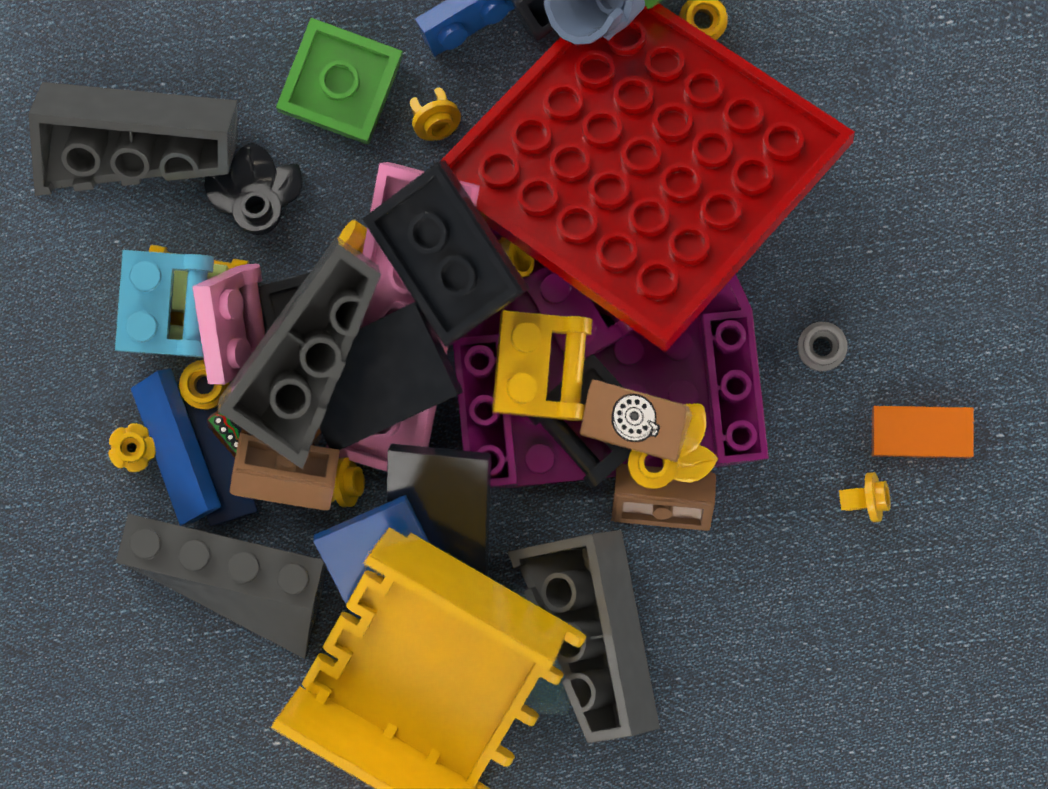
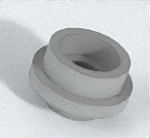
M816 322L809 325L801 333L797 344L798 354L802 362L810 369L822 372L832 370L841 364L848 348L847 339L842 330L829 322ZM815 340H827L831 346L830 353L826 356L816 354L813 349Z

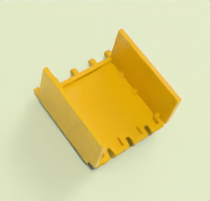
M389 527L364 562L365 565L383 574L385 577L383 578L372 571L366 570L346 604V607L351 612L362 617L361 620L350 613L342 612L323 645V649L338 660L323 653L317 655L302 682L303 687H298L271 728L375 789H490L478 780L491 759L505 767H509L514 760L515 755L500 745L514 719L516 718L529 726H534L539 718V714L534 709L524 704L539 677L558 685L564 674L560 669L553 666V663L563 640L576 647H581L586 636L570 624L415 534L410 533L408 537H405Z

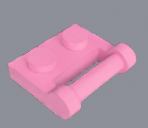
M259 264L236 266L192 286L208 384H227L232 381L265 336L258 282L262 281Z

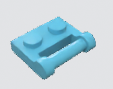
M123 250L115 351L204 358L192 286L207 280L208 273L213 272L214 257L200 254ZM174 270L188 271L182 340L169 339Z

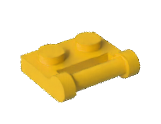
M503 310L500 315L492 413L583 421L585 404L580 403L586 336L591 335L592 319L578 316H555ZM552 333L566 334L560 402L546 401Z

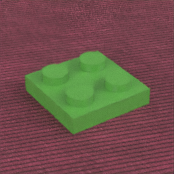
M310 18L276 109L282 114L369 145L402 61L403 51Z

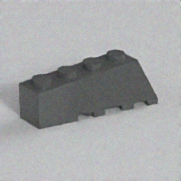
M42 82L28 113L35 196L52 194L53 189L73 187L74 192L92 190L95 184L121 181L122 186L141 184L144 178L163 176L166 181L228 174L238 142L237 100Z
M336 236L219 398L218 412L302 469L309 455V449L317 429H319L325 415L326 407L336 382L339 380L346 363L345 360L354 337L358 333L381 276L378 265Z
M132 514L127 515L116 563L136 570L306 659L328 570L322 559Z
M622 530L592 533L507 552L513 568L520 569L528 589L524 591L527 600L580 630L586 636L581 647H576L563 640L556 657L565 676L562 684L587 743L630 737L660 729Z

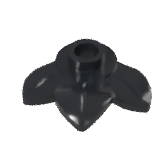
M248 143L234 156L231 163V172L224 175L205 177V192L214 209L220 213L233 216L240 229L250 234L264 235L271 232L277 226L282 217V208L297 199L302 188V174L298 164L282 165L275 168L272 157L266 149L258 144ZM255 205H265L259 213L253 214L249 212L250 208Z

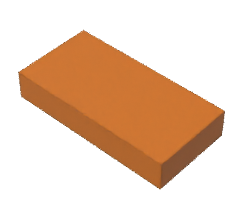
M873 406L872 457L972 458L974 457V407Z

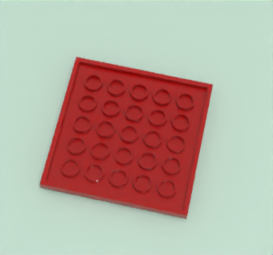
M657 4L649 10L645 6L626 28L615 34L610 40L601 37L589 44L575 45L560 37L440 161L446 160L459 181L480 186L476 208L490 228L666 352L852 145L855 131L663 5Z

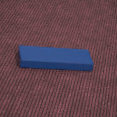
M171 368L157 370L130 389L143 425L148 429L149 436L154 441L156 461L179 525L183 526L200 520L219 509L221 504Z

